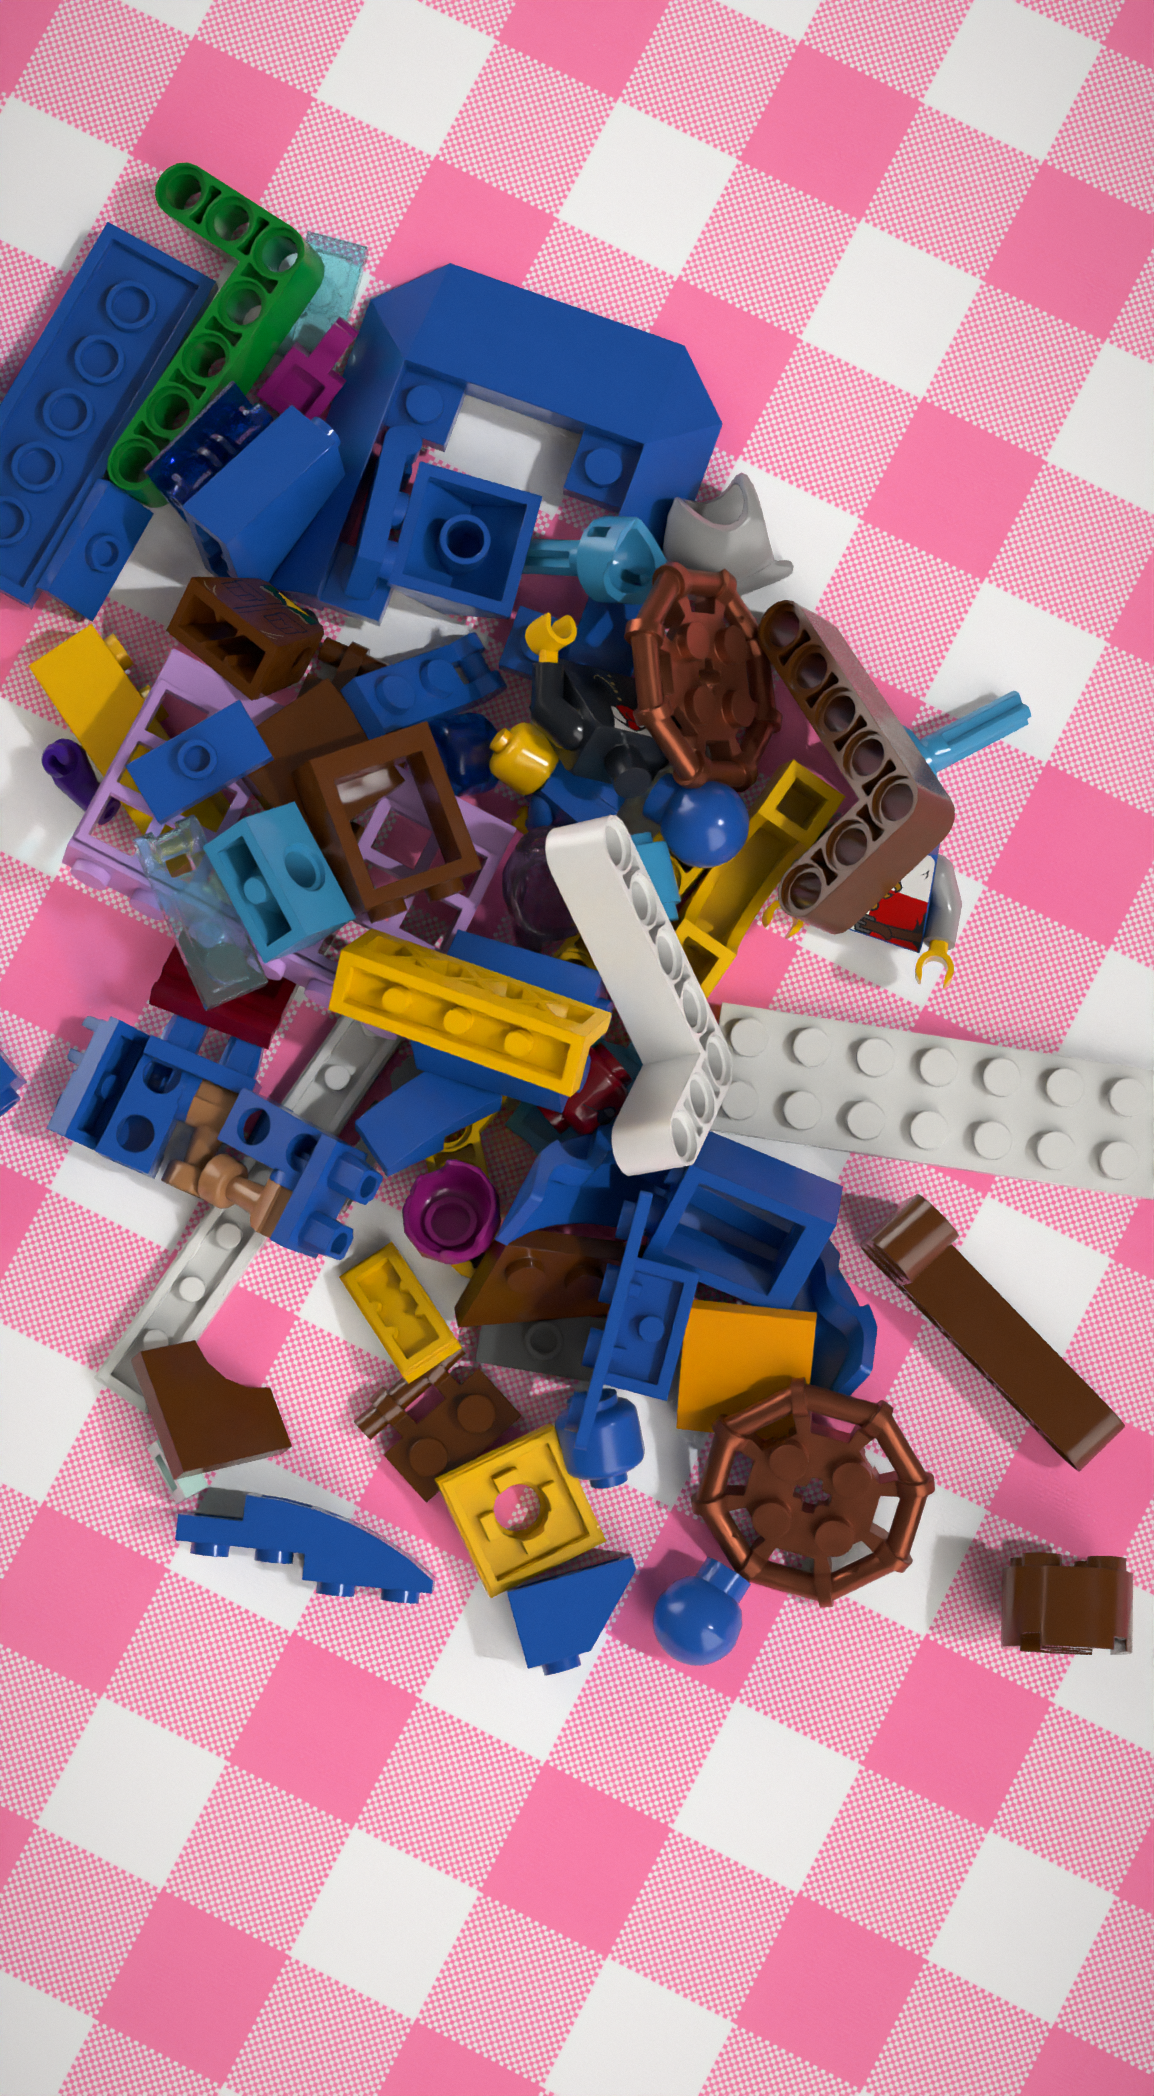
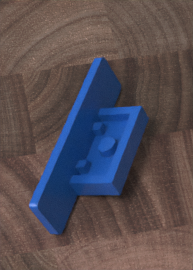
M640 1190L637 1203L624 1200L614 1238L627 1241L620 1266L607 1264L598 1302L610 1305L604 1330L591 1327L581 1366L593 1368L587 1394L574 1391L564 1430L576 1432L573 1448L587 1451L604 1385L664 1401L668 1399L700 1273L637 1257L653 1198V1193Z

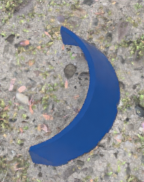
M614 1124L598 1126L592 1134L574 1137L561 1143L557 1139L543 1149L536 1157L495 1240L507 1246L515 1239L529 1232L562 1224H595L617 1228L624 1200L637 1203L640 1190L664 1196L669 1186L663 1182L666 1170L633 1176L624 1174L617 1165L613 1154L612 1129ZM701 1183L698 1184L679 1221L681 1224L771 1261L774 1260L794 1224L793 1221ZM644 1231L643 1236L647 1237L648 1232ZM828 1240L789 1310L817 1313L810 1385L851 1396L872 1372L878 1327L869 1303L859 1306L849 1284L839 1270L840 1253L834 1244Z

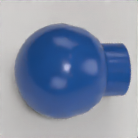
M667 772L650 791L642 810L644 817L661 827L660 832L663 840L667 842L668 849L681 862L692 867L712 868L730 861L744 846L749 832V815L743 799L729 785L717 781L706 782L700 788L686 789L675 781L673 773Z
M707 1556L695 1576H685L674 1581L656 1601L653 1611V1629L662 1649L676 1661L691 1666L709 1665L723 1659L732 1651L737 1643L742 1629V1610L739 1603L751 1584L732 1569Z

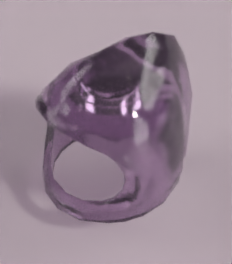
M543 825L527 832L518 841L502 872V900L511 918L514 941L517 947L540 954L542 953L543 943L564 940L580 933L550 872L546 858L547 835L552 829L561 826Z

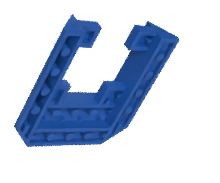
M449 263L370 300L359 329V334L356 337L342 375L347 381L335 395L325 420L341 441V446L338 450L345 470V476L271 577L269 583L292 601L323 611L325 607L380 627L394 591L393 588L386 585L387 579L377 578L369 601L345 595L344 592L355 549L348 542L367 494L372 472L380 455L385 435L388 429L394 425H408L420 434L422 445L445 452L466 395L582 435L563 486V495L619 514L618 516L641 519L662 552L667 515L673 505V500L676 497L691 501L696 500L723 423L685 345ZM634 583V584H633V585L641 586L640 583ZM589 596L578 626L576 625V638L558 651V658L632 677L634 671L632 646L624 638L625 629L628 621L636 619L643 604L603 603L594 601ZM521 605L519 606L498 664L500 670L532 681V664L539 662V656L531 651L527 645L525 632L534 620L544 615L543 613ZM551 616V627H552L553 623L558 620L557 618L552 617V616Z

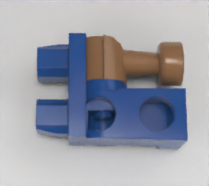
M174 1014L165 1026L160 1038L150 1035L143 1051L144 1054L138 1062L95 1152L108 1160L155 1179L165 1157L163 1154L178 1121L189 1125L194 1130L183 1162L177 1159L170 1160L160 1181L200 1198L197 1191L199 1177L206 1164L215 1157L223 1143L217 1137L242 1087L260 1093L262 1087L256 1078L260 1071L264 1048L230 1036L219 1063L213 1062L197 1055L210 1027Z
M242 1087L217 1139L272 1168L273 1171L266 1185L263 1186L248 1179L247 1167L242 1162L227 1154H218L206 1164L201 1172L197 1186L199 1197L220 1209L229 1208L234 1204L238 1205L251 1214L250 1226L256 1232L270 1238L269 1240L284 1248L315 1259L318 1255L342 1260L354 1239V1229L336 1220L346 1198L363 1205L373 1200L383 1181V1176L365 1161L368 1156L367 1153L349 1145L337 1136L295 1114L294 1111L279 1102ZM262 1110L246 1141L243 1130L246 1120L254 1112Z

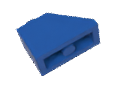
M632 1554L515 1586L507 1590L528 1669L541 1665L544 1676L582 1665L579 1654L592 1650L636 1571Z

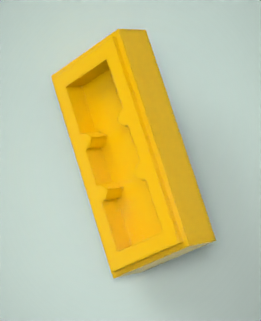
M392 1241L339 1276L408 1384L462 1348Z

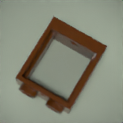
M427 721L311 759L291 772L318 847L355 916L367 913L371 924L407 911L404 899L425 892L429 903L447 898L466 890L462 879L482 869ZM407 762L445 864L374 889L336 785Z

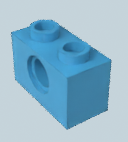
M295 801L245 817L203 846L264 964L311 947L356 918Z

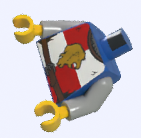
M833 822V823L830 824L827 828H825V829L820 833V835L818 836V838L816 839V841L814 842V844H815L836 822ZM939 844L849 930L916 953H920L924 942L929 948L917 960L915 979L920 985L923 973L922 968L925 964L929 962L941 963L946 969L944 989L951 983L954 974V963L947 952L955 947L962 900L953 864L945 856L939 854ZM778 900L773 902L763 912L762 924L764 928L770 924L774 911L781 909ZM792 917V928L787 932L785 939L798 933L803 927L804 922Z

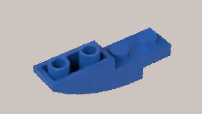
M251 1492L246 1494L243 1517L186 1511L178 1514L175 1540L191 1542L190 1554L229 1557L230 1546L255 1549L254 1560L279 1564H293L294 1553L305 1554L302 1580L317 1582L316 1593L354 1597L355 1586L381 1588L380 1600L419 1604L420 1593L432 1594L434 1591L436 1577L412 1555L364 1525L318 1506L288 1498Z

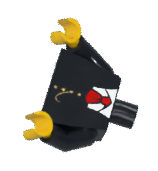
M547 612L534 620L525 632L527 645L531 651L539 656V662L532 664L531 704L529 706L531 720L534 726L546 736L567 771L575 776L612 784L615 792L623 798L638 797L647 791L658 772L669 769L671 763L646 727L637 726L633 715V711L638 708L635 678L558 658V651L575 640L577 628L575 621L569 615L558 619L551 627V614ZM670 716L678 729H681L682 727L675 716Z

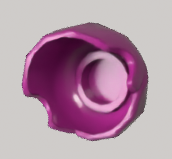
M449 1159L441 1168L419 1175L415 1179L410 1189V1195L406 1198L402 1208L404 1233L422 1257L448 1265L467 1262L489 1248L500 1228L499 1194L481 1168L457 1159Z

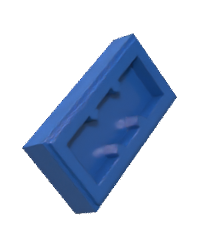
M98 478L36 587L79 617L93 622L154 513L110 481Z
M238 700L125 766L157 822L162 825L268 764L274 758L243 704Z

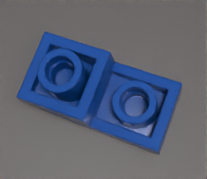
M425 1071L369 1109L355 1121V1129L385 1175L389 1177L443 1151L446 1136L500 1111L502 1095Z

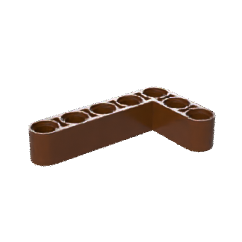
M782 600L769 607L762 616L758 626V641L859 801L788 869L782 877L778 888V901L781 909L787 915L835 935L844 933L852 928L945 839L951 831L955 820V807L950 796L838 628L830 621L800 604L790 600Z
M920 1194L905 1199L859 1244L860 1248L1070 1466L1080 1472L1125 1428L1124 1423L952 1245L959 1238V1234L950 1222Z

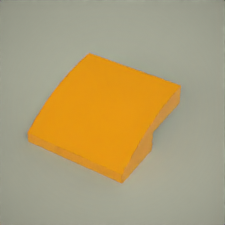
M693 1299L683 1338L676 1429L714 1433L712 1424L720 1414L731 1415L791 1385V1378L805 1377L806 1383L810 1384L817 1313ZM792 1414L756 1431V1433L763 1439L774 1437L773 1440L788 1434L789 1428L795 1426Z

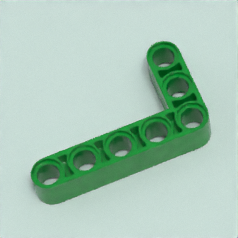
M188 162L172 165L160 175L155 187V198L158 206L188 236L236 267L124 430L108 457L107 470L110 479L137 502L149 508H161L171 503L179 495L320 288L325 271L321 256L292 226L202 168ZM201 192L197 203L184 210L188 199L192 195ZM249 223L246 232L240 238L231 241L234 231L240 225ZM297 253L295 263L289 269L279 272L282 261L287 256ZM261 306L258 317L253 322L243 325L246 314L252 308ZM225 358L222 370L217 375L208 377L211 365L216 360ZM190 409L186 423L182 427L172 430L175 418L181 412ZM154 461L151 474L145 480L137 483V476L141 468L145 464Z

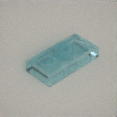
M307 231L305 240L321 256L324 263V279L316 294L275 352L276 355L285 357L296 341L312 353L339 316L348 323L350 322L369 256L367 246ZM338 361L332 368L335 371L338 365Z

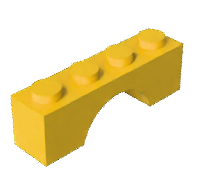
M794 759L778 766L748 810L749 832L746 842L739 853L730 861L720 866L708 868L679 910V919L671 922L706 999L737 956L744 935L764 903L782 880V877L795 859H799L812 847L846 797Z

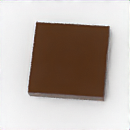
M328 678L256 726L274 760L242 778V781L265 811L295 801L314 839V833L291 772L311 759L369 740L353 711ZM395 766L336 785L349 822H352L402 786L406 780Z

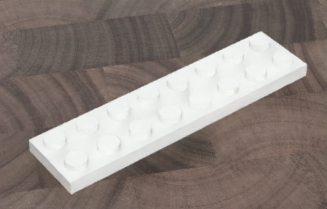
M722 1002L718 1025L731 1053L733 1076L709 1131L1154 1201V1070Z

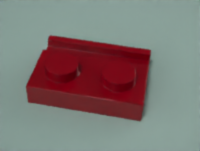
M184 926L162 967L158 981H155L152 986L149 1004L268 1050L276 1030L279 1029L300 985L283 976L281 980H272L256 973L247 966L246 957L226 947L222 950H213L192 939L188 935L189 928Z

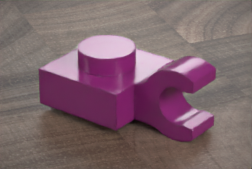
M339 316L312 353L296 341L256 395L280 414L293 405L309 420H312L315 416L319 417L347 381L332 368L359 334V331Z

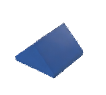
M420 461L398 540L397 556L386 585L442 614L509 620L543 496Z

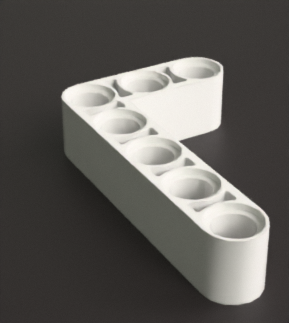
M609 815L554 828L547 835L545 847L550 872L643 1064L612 1129V1148L617 1165L627 1176L692 1165L697 1159L731 1084L733 1064L727 1042L623 821L616 815Z

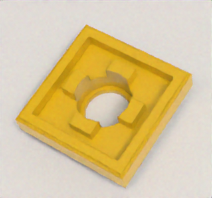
M551 1423L434 1479L482 1585L490 1598L606 1542L578 1478H573L566 1470L557 1431ZM516 1484L526 1485L533 1489L540 1503L539 1515L534 1523L526 1529L519 1531L508 1530L501 1526L494 1513L495 1499L498 1494L501 1495L510 1486Z

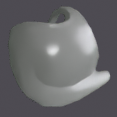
M741 472L736 475L727 489L711 500L698 502L676 497L673 500V505L667 515L663 543V554L667 562L674 561L682 564L687 569L720 572L726 569L736 578V590L740 596L774 584L793 573L794 565L791 561L774 560L759 497L747 474ZM688 595L689 600L696 601L697 596Z

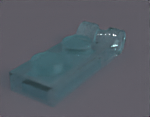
M193 814L176 821V829L156 837L152 832L132 839V843L139 863L203 1007L207 1011L266 986L268 980L242 921L203 848L208 842L197 817ZM186 853L193 870L172 879L165 861Z

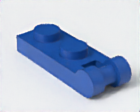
M394 425L388 429L385 435L380 455L372 472L344 592L345 595L369 601L377 578L389 580L399 542L388 540L390 529L400 531L410 498V494L402 491L406 489L412 475V464L416 462L422 448L420 434L408 425Z
M473 632L457 639L451 644L355 677L340 691L368 739L371 740L425 721L431 724L482 705L500 695L508 686L498 670L491 671L482 656L486 648L477 633ZM456 668H461L469 683L463 684L455 670Z

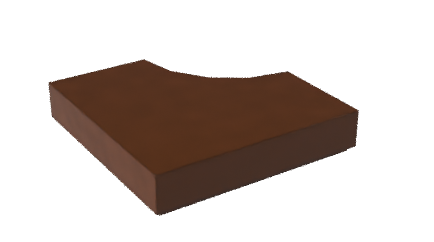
M195 1340L140 1351L131 1359L173 1480L281 1455L292 1447L271 1388L246 1387L226 1379L207 1362Z

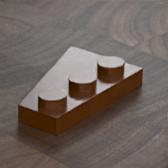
M541 1230L529 1232L515 1239L507 1246L494 1239L454 1307L458 1328L608 1315L610 1305L598 1302L607 1264L621 1265L626 1242ZM640 1245L637 1257L642 1258L645 1245Z

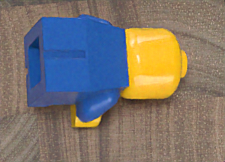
M519 723L510 731L503 728L490 743L489 748L494 751L489 761L491 773L516 793L525 795L524 798L529 803V806L525 805L519 808L516 812L519 817L517 819L513 818L511 821V825L516 827V830L528 839L533 838L538 831L545 830L548 826L558 828L609 815H616L626 798L619 796L615 792L612 784L575 776L567 771L546 736L531 723Z

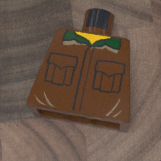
M191 577L166 630L251 701L258 700L298 683L304 676L324 636L323 626L319 623L314 612L307 608H300L269 582L257 578Z

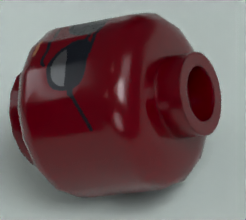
M601 1042L594 1048L590 1046L588 1055L591 1056V1064L585 1085L580 1093L575 1092L568 1098L562 1113L536 1106L560 1135L569 1127L580 1136L592 1134L598 1126L607 1125L618 1116L629 1094L626 1087L633 1082V1079Z

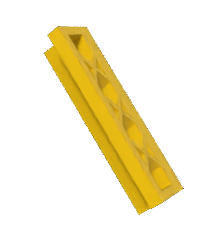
M373 928L341 949L328 1007L330 1011L571 1097L579 1090L590 1046L607 1032L612 1013Z

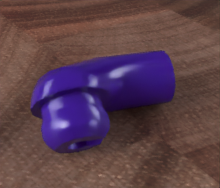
M58 739L43 750L41 756L43 769L52 777L54 784L86 812L101 783L96 778L84 748L73 740ZM111 797L98 821L99 825L109 822L119 811L121 803L118 799Z

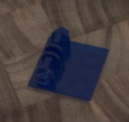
M231 381L143 471L189 527L182 506L263 432L274 419L259 403L256 402L252 405L237 384Z

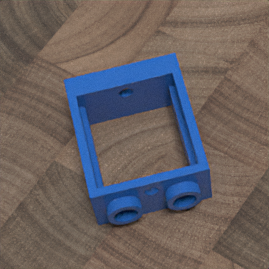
M709 1131L695 1162L689 1166L667 1169L663 1182L669 1186L664 1196L653 1193L644 1229L645 1232H648L642 1258L700 1273L698 1282L756 1306L789 1310L837 1225L843 1186ZM699 1183L794 1222L773 1261L679 1223Z

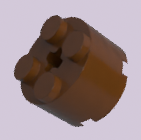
M1027 1552L1022 1553V1557L1010 1558V1567L1002 1569L1001 1648L1008 1650L1020 1646V1651L1068 1655H1092L1093 1649H1109L1110 1655L1132 1654L1134 1574L1126 1571L1127 1558L1088 1556L1087 1561H1075L1074 1566H1062V1554Z

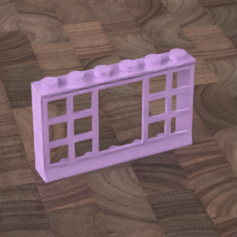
M173 648L72 838L68 842L61 863L71 867L70 873L81 883L97 890H105L107 886L129 897V904L141 914L155 920H164L165 917H168L189 928L188 935L201 945L213 950H222L226 947L246 957L247 966L256 973L272 980H281L283 976L304 987V994L311 1001L328 1009L338 963L318 953L323 940L311 947L264 964L237 911L201 892L213 869V865L206 853L189 886L145 864L165 824L206 845L237 823L252 794L242 780H238L224 788L236 794L219 829L215 833L180 814L160 825L142 794L119 783L127 769L125 765L130 763L139 745L153 750L167 742L147 731L166 694L168 693L208 714L206 718L240 700L255 727L285 707L266 696L251 701L211 667ZM395 765L406 781L400 788L378 802L358 842V846L364 862L401 880L427 871L439 849V845L412 773ZM455 796L475 851L483 860L481 862L482 869L476 872L465 896L457 893L439 900L458 910L439 948L399 928L407 911L390 917L387 922L382 920L371 924L367 913L356 916L352 921L369 930L373 928L447 955L457 930H467L517 828ZM111 797L153 818L133 857L91 836ZM389 810L432 831L414 869L371 848ZM415 896L404 899L407 909H409ZM362 1022L365 1028L383 1038L395 1040L399 1036L407 1041L409 1040L408 1038Z

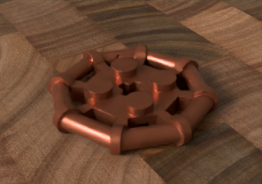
M670 561L654 571L652 589L636 619H632L626 624L624 638L632 646L638 708L633 711L637 726L646 727L673 766V777L679 785L686 789L702 787L706 782L717 781L729 785L736 792H743L755 784L758 777L757 765L772 734L781 730L783 720L782 713L776 709L771 662L758 641L759 624L737 592L736 578L726 569L720 572L687 569L678 562ZM688 595L697 596L695 612L691 610ZM723 617H724V619L726 620V622L728 623V625H729L728 627H727V626L725 625V623L723 622V620H722ZM665 629H669L667 635L665 636ZM670 716H675L682 727L681 729H678ZM744 727L747 730L739 745L735 736L739 728ZM706 745L709 746L712 760L705 755Z
M805 1377L791 1378V1385L731 1415L720 1414L712 1424L715 1434L698 1492L694 1493L690 1499L692 1512L703 1518L737 1574L748 1582L818 1601L819 1607L825 1608L833 1607L834 1600L894 1571L899 1573L906 1571L913 1562L910 1555L927 1497L935 1491L934 1475L924 1470L892 1416L894 1407L883 1399L874 1403L806 1383ZM812 1412L855 1424L851 1433H846L812 1423ZM792 1414L795 1426L789 1428L788 1434L773 1441L774 1437L764 1441L756 1433V1431ZM876 1438L895 1471L879 1474L875 1465L872 1468L866 1458L864 1447ZM736 1452H741L753 1459L746 1485H727ZM811 1478H817L822 1481V1491L830 1496L826 1500H818L816 1504H811L803 1501V1496L795 1492L794 1488L796 1485L801 1487L807 1486ZM880 1496L900 1498L889 1533L884 1528L873 1523ZM742 1508L748 1510L752 1517L753 1528L760 1535L751 1547L729 1511ZM860 1541L873 1552L832 1572L831 1557H839L846 1554L854 1544ZM775 1548L813 1558L814 1573L772 1562L768 1559Z

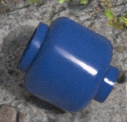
M603 1388L587 1451L573 1448L576 1432L564 1430L572 1395L566 1401L567 1408L559 1413L555 1421V1429L568 1474L573 1478L589 1480L590 1486L595 1489L611 1488L623 1484L628 1480L627 1472L638 1466L645 1455V1446L636 1406L627 1398L618 1397L615 1389Z

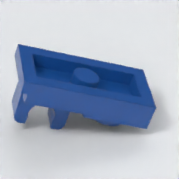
M87 1016L84 1019L82 1026L93 1031L94 1034L85 1053L70 1048L67 1058L70 1062L78 1065L76 1071L73 1070L64 1091L58 1098L54 1113L46 1129L94 1151L138 1062L144 1054L143 1051L150 1038V1035L112 1016L109 1017L108 1022L92 1016Z

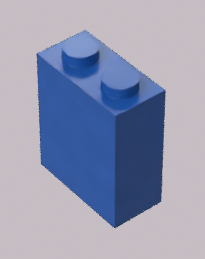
M457 930L447 955L613 1014L614 1003L612 1000L607 999L605 984L597 970L466 931ZM410 1039L416 1069L559 1113L563 1112L569 1098L566 1095ZM590 1055L587 1057L580 1088L576 1093L581 1092L587 1080L591 1064Z

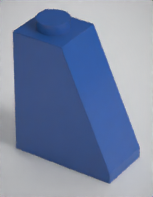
M293 405L289 406L182 506L204 567L214 577L257 578L269 582L345 476V470L338 450L341 446V441L336 432L323 419L315 416L312 420H309Z

